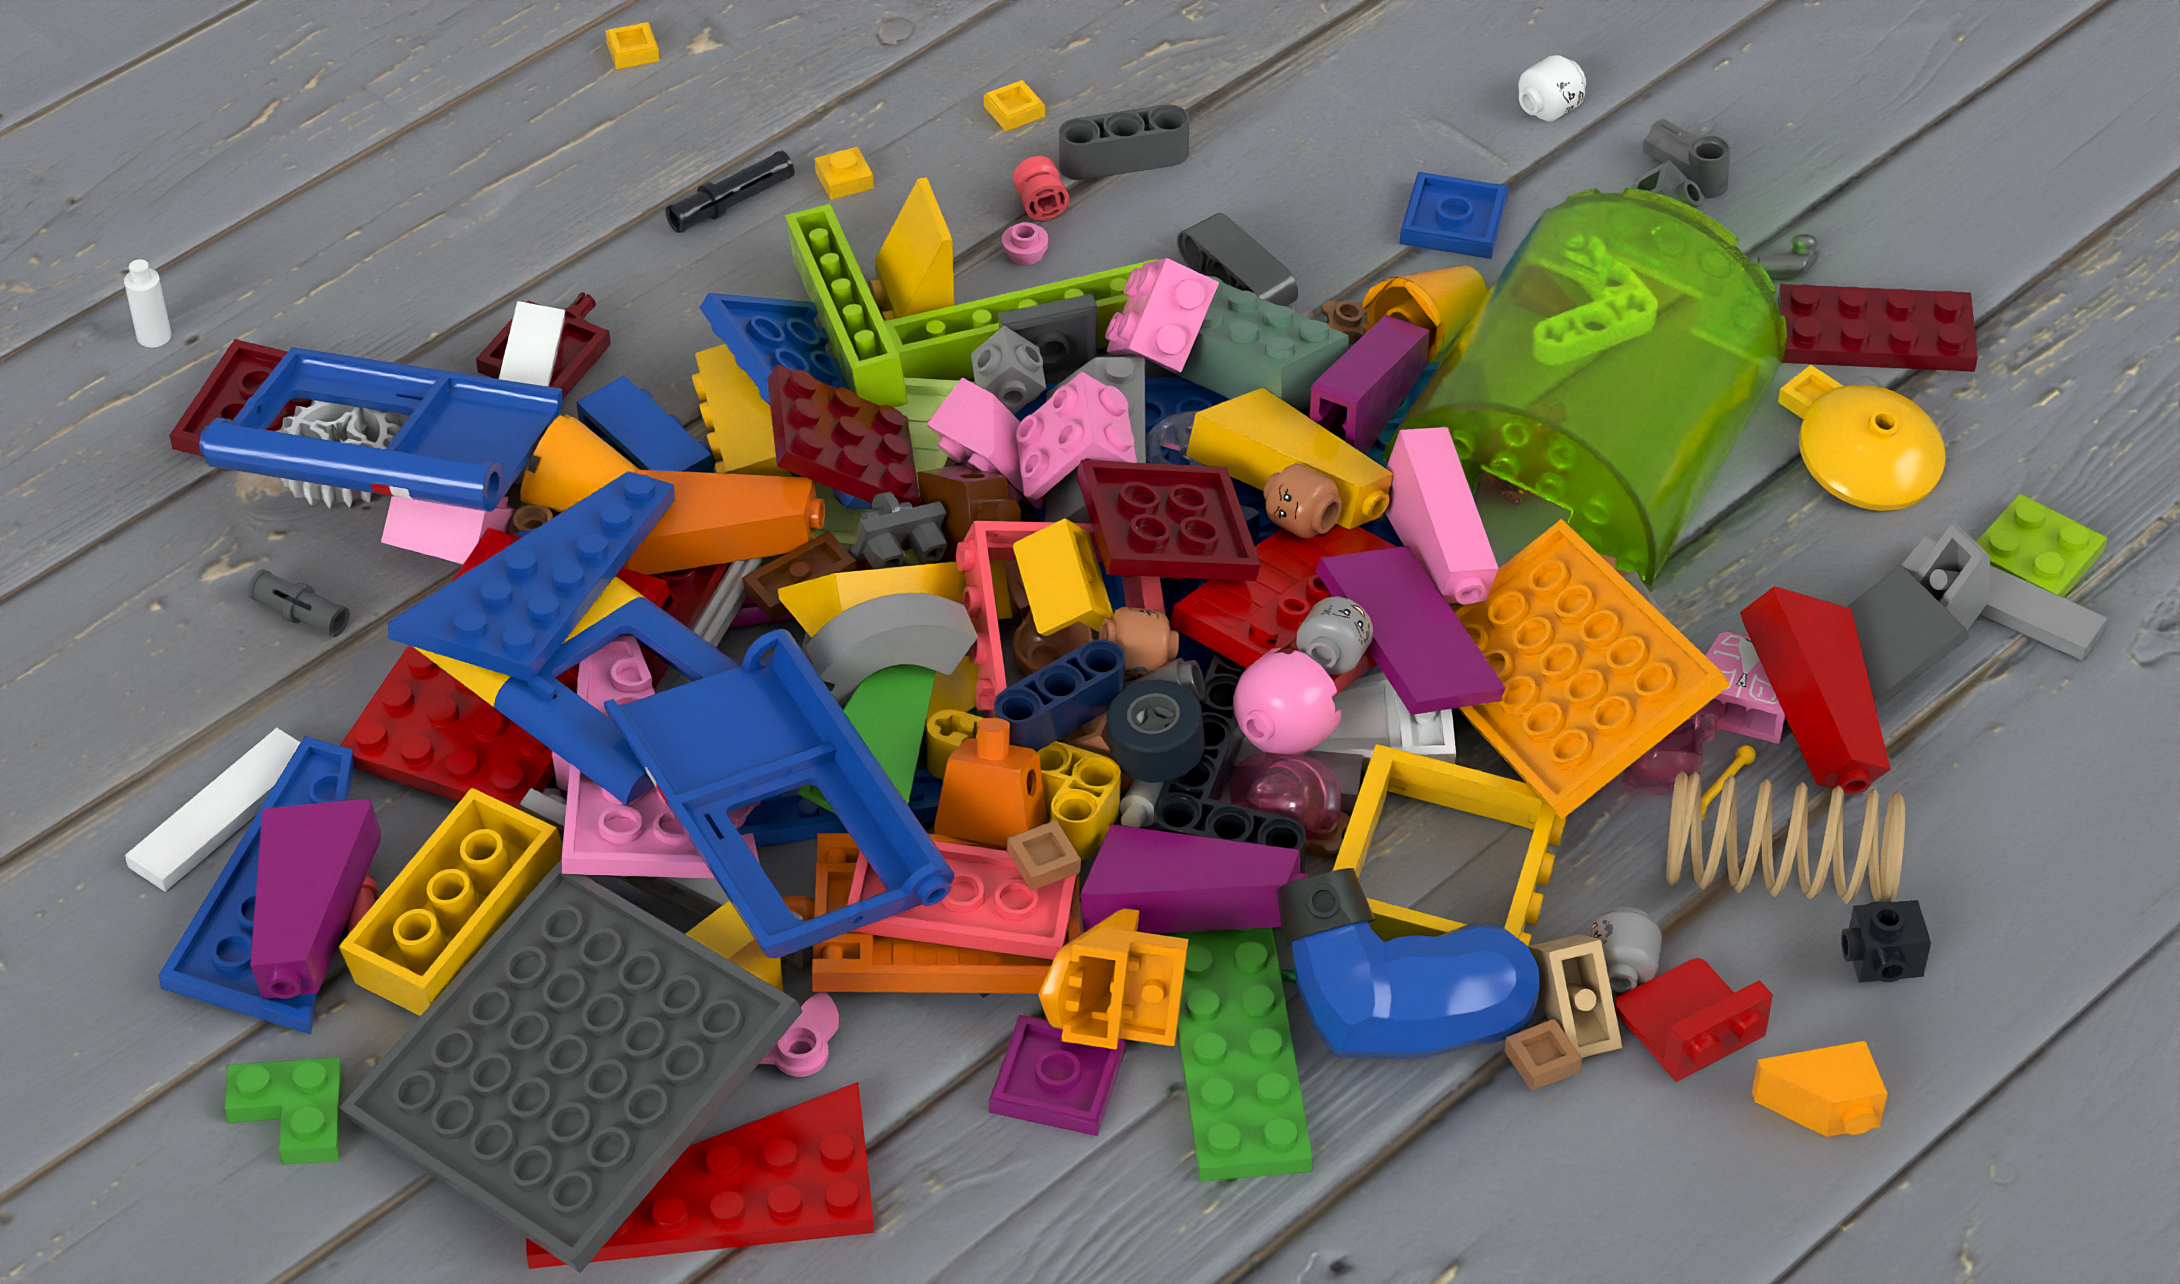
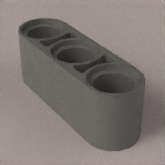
M1172 104L1067 120L1059 128V170L1064 176L1074 180H1086L1175 166L1184 162L1189 155V114L1182 107Z
M1216 213L1178 234L1177 245L1184 261L1194 271L1205 276L1217 277L1223 283L1239 290L1253 292L1258 298L1275 305L1287 306L1297 300L1298 287L1291 272L1225 214Z

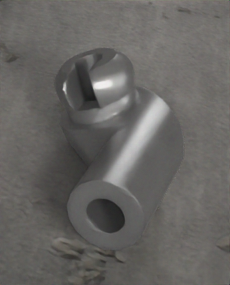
M1797 234L1792 237V250L1788 251L1786 255L1758 256V279H1785L1802 276L1818 260L1819 251L1816 250V237L1811 234Z

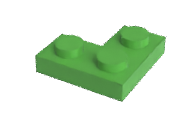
M340 1057L227 1065L225 1113L228 1123L281 1119L279 1153L282 1165L339 1161L341 1110L339 1107L342 1105L343 1068Z

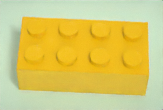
M471 788L338 946L355 983L421 1016L559 861L562 862L563 843L557 827Z

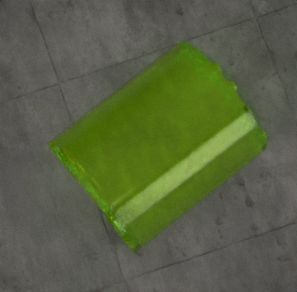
M1595 188L1569 195L1564 202L1551 209L1547 208L1534 221L1391 437L1381 459L1389 462L1400 430L1448 427L1472 496L1475 494L1483 469L1547 501L1571 511L1567 524L1597 553L1617 558L1614 568L1629 572L1636 570L1642 581L1652 586L1782 363L1786 349L1787 332L1785 315H1779L1773 297L1776 288L1761 263L1751 262L1736 246L1739 239L1716 220L1686 203L1665 195L1634 188H1625L1622 193H1601Z

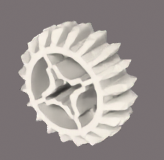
M312 400L311 406L308 408L296 406L294 417L283 418V426L275 432L386 449L401 429L402 422L397 413ZM280 478L283 481L284 487H290L295 498L305 496L310 505H315L323 500L329 509L337 502H345L350 508L352 502L357 499H363L370 503L372 495L370 492Z

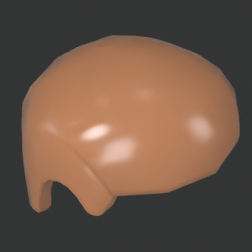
M1030 609L1013 636L1011 645L1013 649L1012 657L1016 666L1029 676L1085 643L1093 641L1092 630L1089 626L1078 621L1049 636H1043L1037 632Z

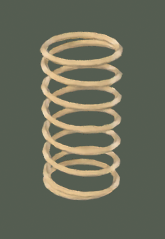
M1682 770L1676 775L1672 799L1667 851V882L1673 887L1679 881L1691 824L1693 874L1696 884L1702 890H1705L1714 879L1726 833L1728 876L1732 888L1739 894L1750 883L1761 843L1764 881L1766 889L1774 897L1778 896L1786 887L1797 847L1799 882L1802 893L1810 901L1821 892L1833 855L1835 887L1838 897L1845 904L1850 903L1858 894L1867 862L1870 887L1875 902H1894L1899 887L1904 848V797L1900 792L1896 791L1891 795L1888 802L1879 873L1878 828L1880 794L1875 788L1869 792L1859 852L1852 880L1847 891L1843 860L1844 790L1839 785L1832 790L1821 856L1811 887L1807 835L1808 787L1804 782L1800 783L1796 787L1785 851L1775 883L1772 851V783L1769 779L1766 778L1760 784L1748 851L1739 878L1736 779L1731 774L1724 781L1712 847L1704 873L1701 829V776L1695 771L1688 778L1687 774Z

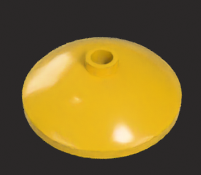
M1847 385L1830 390L1812 403L1806 412L1799 431L1800 452L1811 475L1832 495L1860 508L1876 511H1893L1915 505L1934 490L1944 470L1945 447L1937 426L1917 404L1903 395L1886 388L1872 385Z

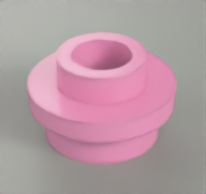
M1018 223L1006 229L1002 235V248L1013 263L1019 265H1032L1039 262L1048 249L1049 238L1047 232L1042 227L1032 223Z

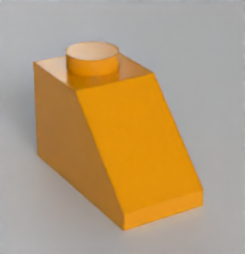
M1866 1041L1758 1059L1751 1093L1755 1103L1825 1137L1841 1134L1859 1135L1871 1129L1880 1128L1888 1095Z

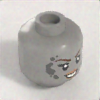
M1339 596L1326 597L1313 606L1297 631L1296 645L1298 651L1307 654L1319 663L1328 675L1345 674L1355 668L1370 645L1373 637V625L1366 611L1351 599Z
M1633 907L1614 908L1609 913L1600 916L1593 924L1590 937L1601 940L1611 989L1627 992L1654 979L1659 967L1662 934L1659 926L1644 911Z

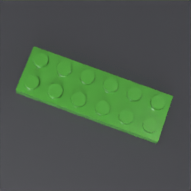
M1273 927L1162 933L1164 936L1189 939L1177 1038L1199 1182L1312 1172L1313 1158Z

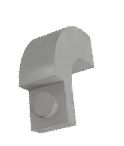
M899 593L874 598L842 612L824 625L806 645V649L813 667L842 707L861 681L872 673L889 666L914 664L950 676L978 638V635L963 604L931 594Z

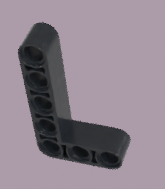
M1215 652L1204 679L1206 698L1204 701L1199 702L1204 730V752L1199 763L1187 774L1163 783L1154 806V830L1300 850L1301 873H1305L1306 832L1298 821L1289 817L1220 801L1245 737L1234 715L1233 697L1239 679L1246 668Z

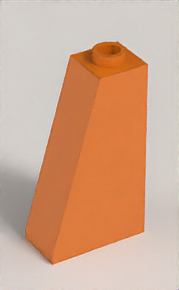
M635 470L634 473L647 475L651 478L674 484L675 501L623 565V568L652 575L786 554L811 541L814 537L815 529L823 528L825 503L823 499H817L814 481L806 477Z

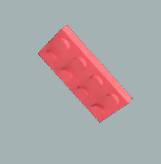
M933 841L954 872V879L950 884L949 894L935 905H919L850 931L1054 960L1057 952L1066 943L1078 874L1031 891L1007 851ZM859 850L847 906L887 891L861 850Z

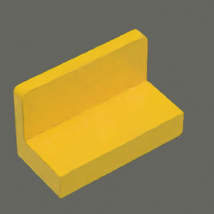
M1064 518L1014 543V553L1037 632L1043 636H1049L1078 621L1099 632L1104 618H1111L1113 612L1089 532Z

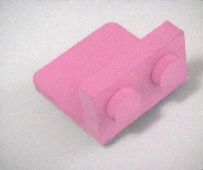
M1168 258L1145 263L1141 269L1136 267L1125 285L1124 294L1129 297L1122 314L1116 312L1106 330L1105 338L1110 340L1107 352L1115 356L1134 353L1175 373H1181L1219 282Z
M1082 371L1068 384L1058 388L1053 396L1037 411L1025 417L1019 424L1016 432L1023 492L1026 497L1033 501L1040 499L1075 469L1081 460L1086 458L1092 461L1137 463L1126 397L1116 387L1106 386Z

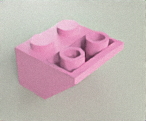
M962 377L926 424L940 438L936 446L958 463L963 461L966 467L1003 475L1008 482L1009 499L1014 500L1017 504L1023 501L1038 509L1045 503V494L1037 501H1033L1026 497L1023 492L1016 432L1021 422L994 394Z
M505 495L492 512L392 496L381 542L464 564L488 527L509 533V524L513 519L514 513L519 508L508 506L509 497Z

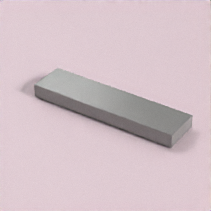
M1923 536L1902 566L1914 576L1937 544V541ZM1990 565V600L1980 615L2083 661L2105 631L2108 618Z

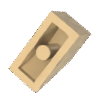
M1578 934L1529 946L1539 967V1000L1549 1021L1552 1019L1557 1021L1581 1058L1623 1048L1601 940Z

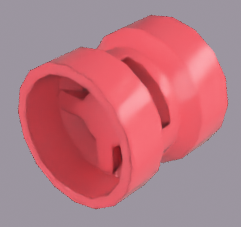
M1034 156L1022 161L1015 168L1012 175L1013 184L1021 196L1023 207L1030 218L1037 221L1052 220L1066 210L1069 204V194L1065 185L1060 180V174L1053 160L1045 156Z

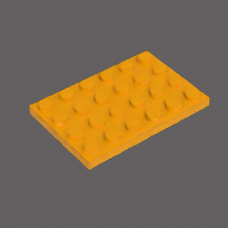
M1560 519L1498 569L1486 601L1472 604L1455 603L1451 606L1461 624L1505 686L1500 701L1459 707L1457 709L1561 820L1730 686L1722 671L1563 519Z

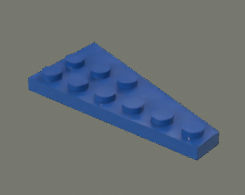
M627 471L387 622L388 638L532 682L534 677L542 670L675 501L674 484Z
M304 736L159 973L161 989L311 1034L318 993L296 995L286 999L277 997L263 999L250 966L262 809L349 800L355 766L352 749Z

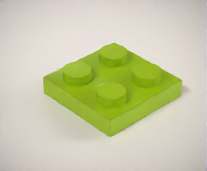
M2019 494L1976 543L1990 555L1991 566L2064 598L2104 553L2108 537Z

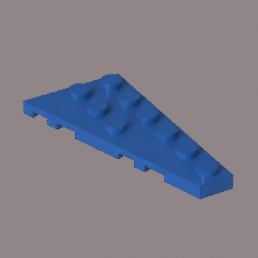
M708 293L699 308L711 323L713 332L725 342L736 357L737 365L747 372L760 390V396L769 405L767 378L776 364L790 370H803L812 375L816 380L832 387L849 389L838 360L826 352L825 345L829 338L825 328L816 327L814 318L818 311L814 302ZM832 488L834 497L846 509L872 510V503Z

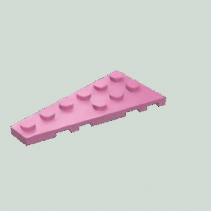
M622 635L579 662L577 695L610 719L611 717L604 708L605 701L614 699L617 705H623L655 694L652 687L651 674L635 636ZM570 763L562 849V874L715 879L655 786L625 805Z

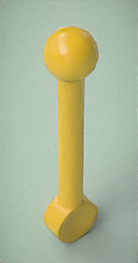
M1748 745L1739 747L1735 753L1736 759L1701 797V821L1706 817L1707 806L1723 789L1725 779L1731 774L1734 777L1744 765H1750L1755 761L1756 752L1754 748Z

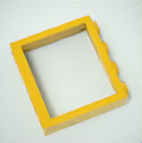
M1376 744L1333 871L1354 868L1359 879L1388 791L1533 829V835L1504 927L1523 941L1529 948L1532 934L1525 933L1524 928L1526 923L1534 926L1537 924L1544 894L1535 891L1538 884L1545 886L1549 884L1556 855L1547 853L1549 845L1560 846L1567 816L1561 820L1527 783ZM1366 898L1375 918V921L1369 925L1383 942L1397 937L1415 935L1437 937L1467 925Z

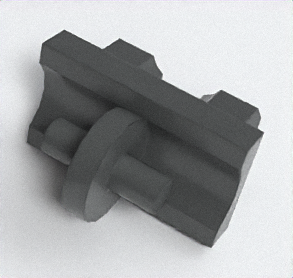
M890 492L876 494L873 498L872 510L862 513V520L858 524L857 542L854 545H850L848 552L856 562L868 560L873 569L902 567L906 558L903 551L910 549L913 550L919 563L923 565L938 562L942 559L948 545L941 530V525L947 512L940 501L912 508L910 502L899 504L896 497Z

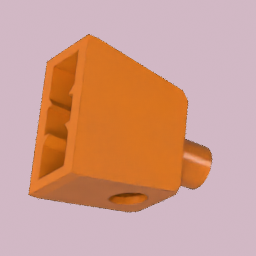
M985 718L977 723V739H965L950 755L946 765L937 809L934 834L1007 847V838L1049 823L1039 755L1034 749L1009 745L1010 723L1001 718Z

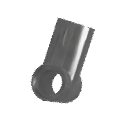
M1664 118L1651 126L1650 132L1643 141L1644 153L1662 163L1670 160L1683 175L1687 176L1688 180L1696 183L1704 197H1715L1727 190L1731 153L1729 142L1724 138L1714 135L1696 137Z

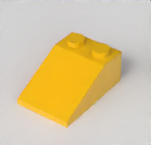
M927 177L917 179L875 258L876 280L869 281V290L877 307L882 308L881 316L884 321L955 305L952 237Z

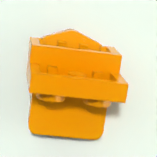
M1124 908L1113 913L1064 945L1057 952L1039 991V998L1049 1024L1054 1028L1063 1029L1061 1041L1117 1049L1120 1038L1174 1047L1189 939L1137 932L1139 910Z

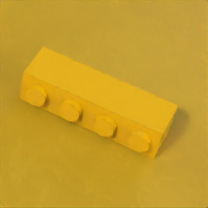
M722 344L695 353L700 372L691 376L701 403L699 407L707 431L715 430L714 432L707 433L716 462L723 460L715 464L716 472L722 474L793 477L791 471L778 467L776 463L770 405L762 399L759 393L760 390L747 372L737 365L736 357L727 345Z

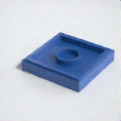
M1418 172L1400 231L1399 244L1492 259L1508 199L1509 186Z

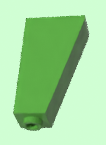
M899 664L883 668L866 677L860 683L843 711L908 804L936 671L914 664ZM804 785L800 787L798 792L800 796L836 814L816 786Z

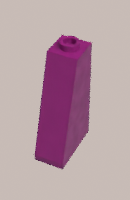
M1384 315L1312 385L1310 419L1366 455L1427 366L1430 330Z
M370 798L262 809L250 966L263 999L274 997L286 999L296 995L318 993L381 840V829Z
M1110 824L1081 891L1083 929L1086 932L1113 913L1124 908L1139 910L1137 932L1150 934L1282 927L1276 890L1289 883L1308 878V874L1301 873L1300 850Z

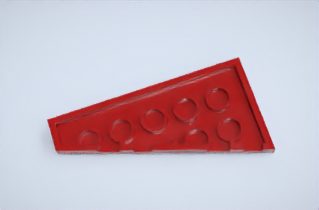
M853 1083L688 1146L589 1263L874 1233L859 1083ZM526 1238V1254L529 1269L567 1265Z

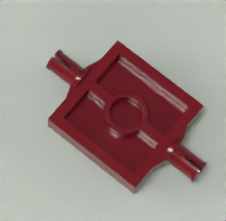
M581 292L568 308L563 309L565 310V321L549 387L562 389V400L611 345L609 330L593 325L584 319L596 306L594 298L590 294H587L585 297V292ZM529 300L526 302L530 304L540 305ZM513 318L476 358L478 373L499 379Z

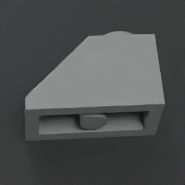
M1951 523L1913 577L1968 631L1990 600V555L1957 524Z

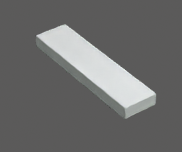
M517 301L499 379L549 387L565 321V310ZM533 455L514 481L515 484L522 485L526 469L530 471Z
M275 728L125 854L128 868L164 892L168 891L257 815L301 742L282 730Z

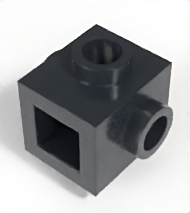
M1918 900L1888 903L1872 902L1866 905L1853 906L1849 928L1843 929L1841 933L1844 959L1847 962L1853 961L1859 983L1873 981L1894 982L1899 979L1924 977L1931 940Z

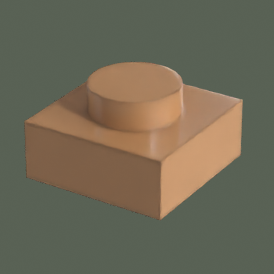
M1057 820L1007 838V853L1031 891L1080 873L1081 858Z
M1555 1019L1506 1037L1504 1051L1531 1091L1573 1076L1581 1071L1582 1058Z

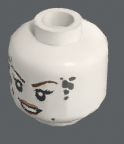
M1560 55L1548 56L1521 74L1518 83L1521 107L1528 114L1536 115L1545 121L1553 122L1583 102L1586 87L1584 72L1576 62Z

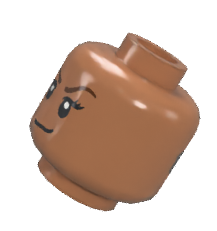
M1292 464L1281 473H1274L1264 488L1263 495L1266 499L1267 517L1275 525L1298 537L1312 538L1320 533L1328 532L1340 515L1342 500L1339 497L1336 483L1331 478L1306 465Z
M1132 607L1118 608L1111 618H1104L1098 640L1104 639L1119 645L1125 652L1124 675L1142 677L1166 665V662L1174 661L1179 645L1178 632L1170 630L1168 618L1163 612Z

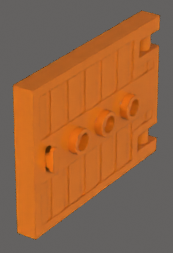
M817 833L814 918L847 906L860 850L849 833ZM928 834L932 841L1007 851V847L940 834ZM1079 873L1065 945L1081 935ZM847 932L813 945L812 992L1039 994L1053 960Z

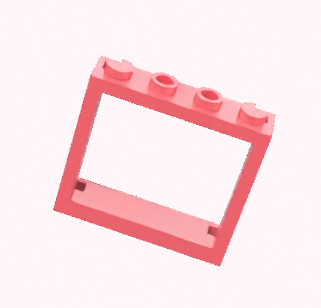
M974 521L964 541L958 542L956 564L959 571H964L966 581L962 604L965 606L978 635V638L968 650L970 662L977 664L979 680L975 687V704L978 711H983L984 718H993L996 696L1007 688L989 560H1016L1013 549L1014 543L1054 524L1052 522ZM1074 523L1089 532L1097 561L1103 562L1091 523ZM1122 576L1126 607L1159 610L1165 614L1160 577Z

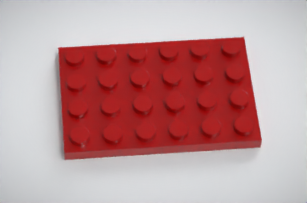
M488 527L452 581L522 537ZM623 567L616 574L617 578L660 608L670 595L666 580ZM410 645L406 647L340 744L342 747L353 750L354 768L458 802L473 788L520 810L519 804L528 791L532 788L543 793L555 774L551 749ZM579 663L555 678L576 694Z

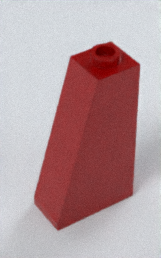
M1776 586L1740 612L1742 622L1815 783L1833 789L1839 785L1845 794H1856L1867 790L1872 782L1891 769L1852 610Z

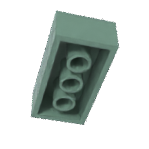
M1207 276L1218 281L1219 284L1182 372L1175 373L1145 359V362L1230 399L1263 387L1301 412L1310 407L1311 387L1315 381L1349 350V335L1330 328L1325 322L1311 320L1294 313L1289 307L1275 305L1258 298L1253 292L1242 291L1227 285L1217 277Z

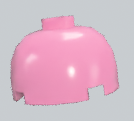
M1281 648L1271 649L1251 664L1241 675L1233 697L1234 715L1241 731L1261 751L1277 757L1303 755L1324 742L1336 731L1341 720V708L1335 713V704L1332 697L1338 692L1333 680L1324 668L1307 654L1294 650L1288 655L1282 652L1278 653Z

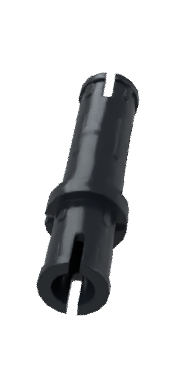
M782 150L777 151L774 155L742 169L716 184L707 182L698 187L696 194L676 204L667 206L665 209L667 220L674 231L682 233L709 217L714 220L726 214L727 208L787 178L793 177L795 174L794 165L787 153Z

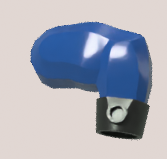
M1354 868L1339 869L1289 883L1276 890L1284 945L1291 946L1298 991L1314 1029L1332 1055L1339 1058H1429L1473 1045L1490 1044L1506 1040V1037L1518 1033L1532 1020L1540 996L1539 967L1528 946L1500 924L1473 922L1437 937L1415 935L1397 937L1383 942L1369 925L1375 921V918Z

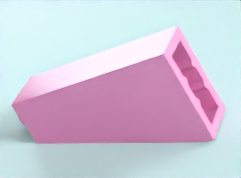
M1448 427L1400 430L1386 468L1394 474L1388 494L1390 500L1385 510L1386 516L1403 545L1409 546L1448 604H1472L1486 601L1499 568Z

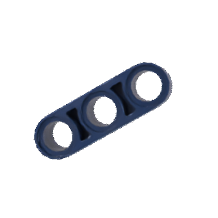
M1104 639L1093 640L1000 692L994 701L993 718H1001L1010 723L1009 745L1031 748L1038 752L1107 712L1112 700L1124 689L1125 652L1112 641Z

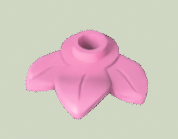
M818 992L811 996L801 1006L803 1011L759 1064L776 1065L780 1071L794 1077H805L820 1071L827 1063L829 1057L827 1042L839 1028V1014L833 999L826 992Z

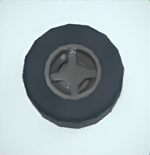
M1162 679L1138 682L1120 692L1112 700L1106 713L1111 757L1119 765L1120 770L1131 778L1149 783L1167 782L1187 774L1199 763L1205 749L1201 705L1194 694L1179 683Z

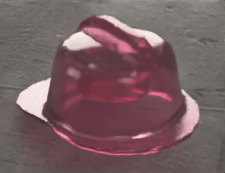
M1269 752L1252 754L1240 762L1232 776L1230 786L1231 804L1292 818L1304 827L1306 840L1317 839L1328 832L1339 817L1342 799L1338 781L1326 765L1317 759L1307 756Z

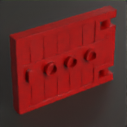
M1340 525L1333 526L1328 532L1320 533L1312 538H1301L1280 528L1255 546L1261 564L1256 581L1208 580L1174 605L1170 627L1246 669L1271 649L1281 648L1278 653L1282 652L1289 655L1294 650L1298 651L1296 645L1297 631L1313 606L1326 597H1333L1316 572L1320 559L1323 557L1397 547L1359 526L1350 530ZM1366 649L1355 668L1345 674L1329 675L1338 692L1332 699L1377 664L1368 649Z

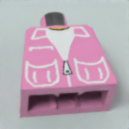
M1727 631L1720 633L1707 652L1706 657L1722 671L1730 686L1707 703L1706 707L1700 709L1687 719V721L1780 744L1785 714L1747 631L1745 636Z

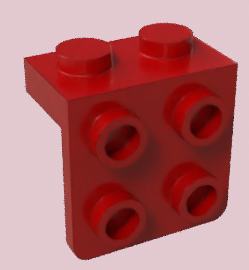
M1693 958L1618 996L1615 1001V1012L1674 1081L1678 1082L1766 1036L1773 994L1760 980L1734 993L1705 960Z

